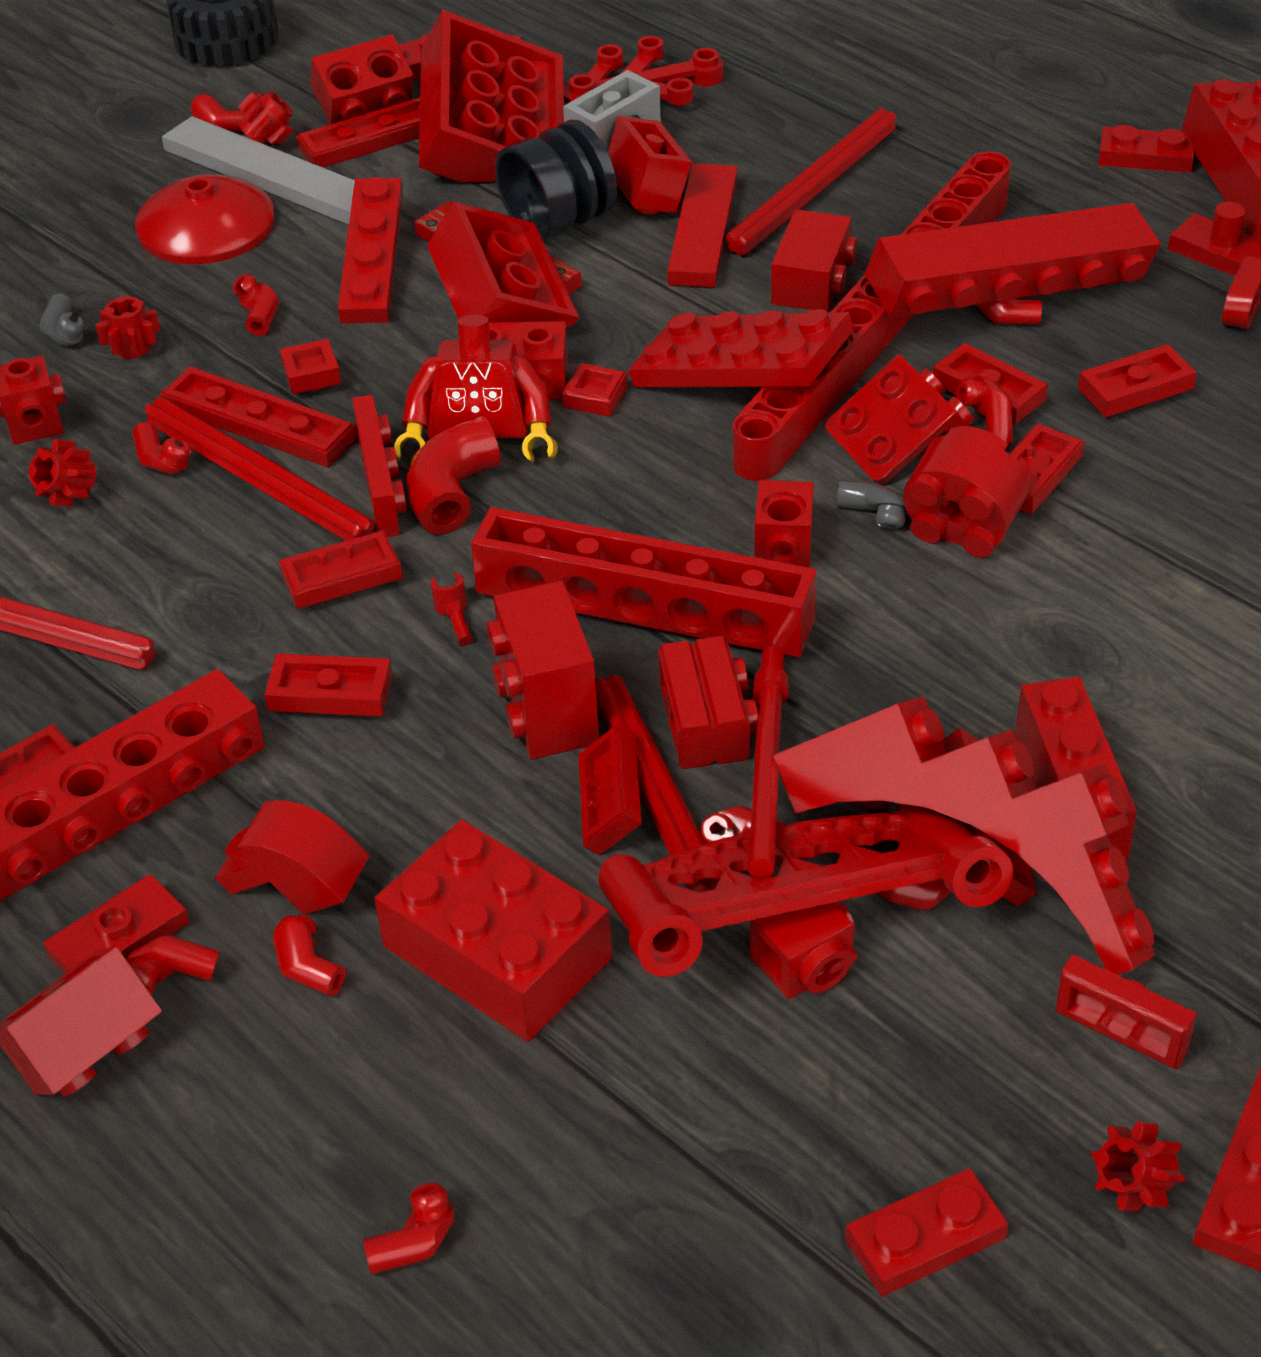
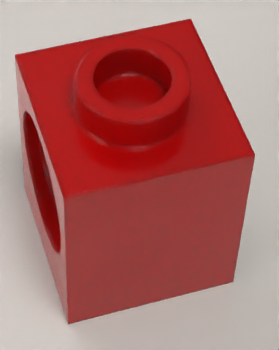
M759 480L755 514L754 557L810 567L814 482Z

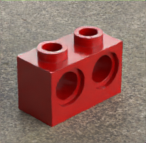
M393 34L311 58L310 86L329 124L411 100L414 74Z

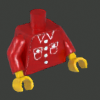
M467 315L457 320L459 340L441 342L437 356H431L424 360L408 387L402 421L403 426L407 429L406 433L401 434L396 439L394 445L398 459L401 460V448L406 441L415 440L420 444V448L425 444L421 437L422 430L428 428V438H431L433 435L458 423L481 416L488 420L496 438H525L522 443V450L528 460L534 462L533 445L541 439L547 441L548 457L554 459L558 452V446L556 441L546 431V428L551 425L548 390L544 380L527 358L517 355L513 341L490 340L489 319L486 316ZM528 429H531V433L527 436Z

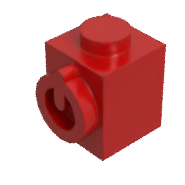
M840 901L824 905L819 904L815 907L792 912L788 911L787 913L760 919L757 917L755 920L750 921V958L788 1000L806 990L812 994L825 992L845 977L852 963L858 958V954L853 950V934L855 933L853 918L845 905Z

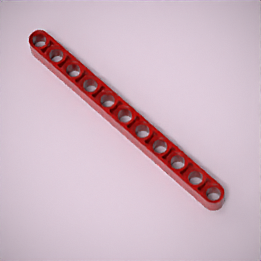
M981 152L970 157L902 234L994 222L1007 206L1011 170L1010 160L1005 155L996 152ZM865 275L831 311L849 312L854 331L810 386L763 387L733 421V470L738 476L746 480L759 481L776 475L914 315L889 317Z

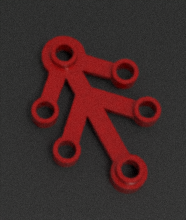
M645 36L637 42V56L621 72L629 70L659 85L660 99L667 100L673 105H686L693 101V84L709 87L717 85L723 80V60L715 49L700 48L693 52V57L687 62L648 70L654 62L660 61L663 58V40L657 36ZM613 44L599 47L597 49V64L587 74L575 75L563 84L564 101L566 104L612 79L606 78L612 71H616L623 66L622 48Z

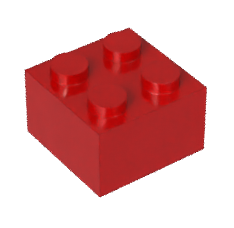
M563 581L494 595L496 620L487 622V632L494 657L500 656V662L491 664V670L498 697H509L510 700L509 704H505V710L512 738L523 737L530 760L590 746L599 739L594 659Z

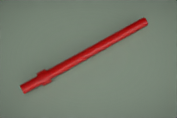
M768 646L762 651L761 667L754 676L753 697L758 703L748 871L751 876L757 879L769 878L774 873L779 771L773 755L780 753L782 705L787 701L789 693V678L784 671V652L777 646Z

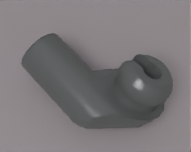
M54 294L50 297L39 328L43 334L63 347L74 346L83 339L82 332L85 329V323L80 316L76 323L69 320L73 309L72 300L64 294Z
M843 480L839 482L837 507L877 511L876 522L880 527L886 529H899L905 523L904 513L907 510L901 493L875 483Z

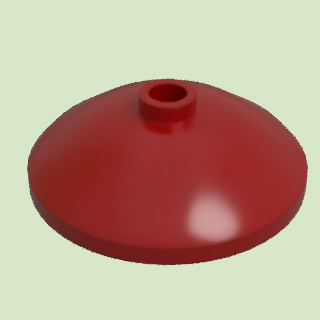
M202 174L175 181L151 195L136 215L135 229L141 246L148 253L159 259L179 264H209L237 257L259 245L271 232L275 222L273 203L267 193L251 182L228 175Z

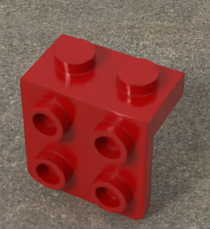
M898 354L828 418L825 428L876 484L884 485L929 446L938 434L939 436L942 433L946 435L949 429L953 427L969 426L975 418L955 396L948 402L941 396L947 390L927 368L918 373L901 354Z

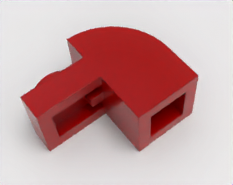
M274 800L263 803L249 827L240 831L229 842L225 849V854L228 858L215 879L231 895L270 882L305 915L344 902L370 855L339 824L323 813L296 802Z

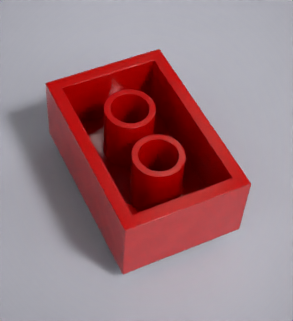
M463 819L374 897L383 947L526 1042H529L612 959L609 909Z

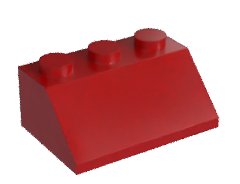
M453 201L427 247L458 319L467 315H483L489 319V322L566 321V328L575 325L579 316L535 223Z

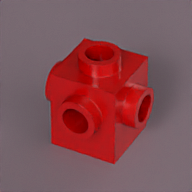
M44 356L29 359L18 358L7 364L0 365V418L5 417L13 445L64 434L57 405L67 403L59 373L48 375Z

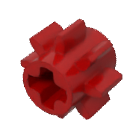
M268 90L264 96L260 92L256 95L252 91L238 106L244 113L239 126L251 140L264 145L268 141L272 145L275 143L281 145L294 131L288 124L289 119L293 116L292 109L279 95L271 90Z
M131 296L118 297L107 303L105 310L99 312L101 322L95 324L100 345L110 344L112 354L127 359L137 358L146 354L150 350L151 345H156L155 333L160 331L156 310L146 311L144 301Z
M61 439L53 440L52 449L38 447L37 454L32 458L29 466V478L32 485L36 488L35 495L49 498L50 505L72 507L74 498L87 499L89 497L88 492L93 488L96 481V468L93 461L89 458L90 450L76 448L75 441Z
M1137 1121L1132 1131L1128 1127L1110 1125L1107 1127L1110 1140L1099 1151H1091L1090 1155L1096 1161V1170L1099 1177L1094 1186L1096 1191L1119 1193L1117 1208L1121 1211L1139 1212L1143 1203L1153 1208L1168 1207L1169 1202L1166 1192L1171 1190L1175 1183L1185 1182L1186 1176L1179 1172V1162L1176 1156L1182 1147L1179 1142L1157 1141L1159 1131L1158 1124Z

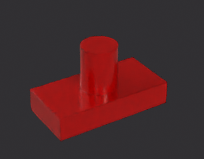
M1235 202L1219 203L1215 208L1213 220L1194 213L1170 234L1168 250L1233 276H1236L1247 253L1261 256V249L1252 235L1242 232L1245 208Z

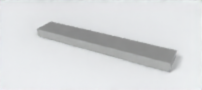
M193 116L162 136L165 151L224 175L244 179L266 192L349 225L355 181L353 179Z

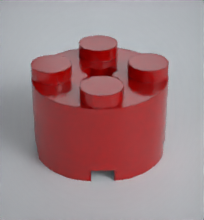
M957 426L950 428L946 435L939 437L938 434L924 453L903 491L905 508L913 520L910 524L912 533L926 543H936L942 539L961 545L972 556L979 558L988 557L993 549L1004 539L1031 490L1032 477L1028 465L1022 457L1016 462L1005 452L1008 443L986 430L969 426Z

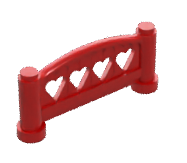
M898 803L896 812L841 816L776 826L775 866H779L780 869L775 877L757 879L738 872L748 871L750 832L706 843L647 864H641L639 860L629 855H613L607 858L601 865L598 884L600 890L630 932L629 942L631 950L643 968L653 975L670 977L684 972L697 960L702 949L701 931L724 927L725 924L733 925L751 921L757 917L759 919L787 913L788 911L792 912L815 907L819 904L824 905L843 901L850 897L856 898L875 894L881 890L884 892L907 887L911 884L916 885L943 879L945 886L963 904L970 907H984L999 900L1008 890L1013 878V865L1009 856L992 840L975 836L957 819L929 808ZM885 840L900 842L897 851L887 853L858 847L861 845H875ZM823 853L840 854L836 864L826 866L799 860V858H814ZM705 878L719 879L714 890L700 893L677 886V884L696 883Z

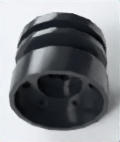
M570 119L556 128L545 130L538 138L528 137L503 148L497 154L495 163L496 183L501 200L509 216L535 223L543 241L567 231L574 226V223L583 224L593 217L607 213L614 207L617 198V181L612 161L602 141L592 128L580 120Z

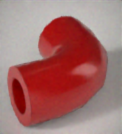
M481 416L458 423L433 435L412 458L405 485L413 512L422 527L431 534H447L465 523L470 515L471 503L460 482L474 474L496 468L500 464L497 440L490 423L485 417Z

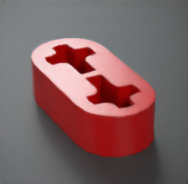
M1249 253L1245 255L1231 284L1222 314V324L1248 330L1261 303V256Z

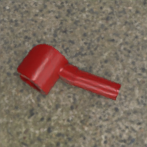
M454 573L455 584L449 587L438 586L436 579L432 578L430 583L435 611L441 615H447L451 620L459 645H469L472 642V637L464 618L467 599L463 576L460 573Z

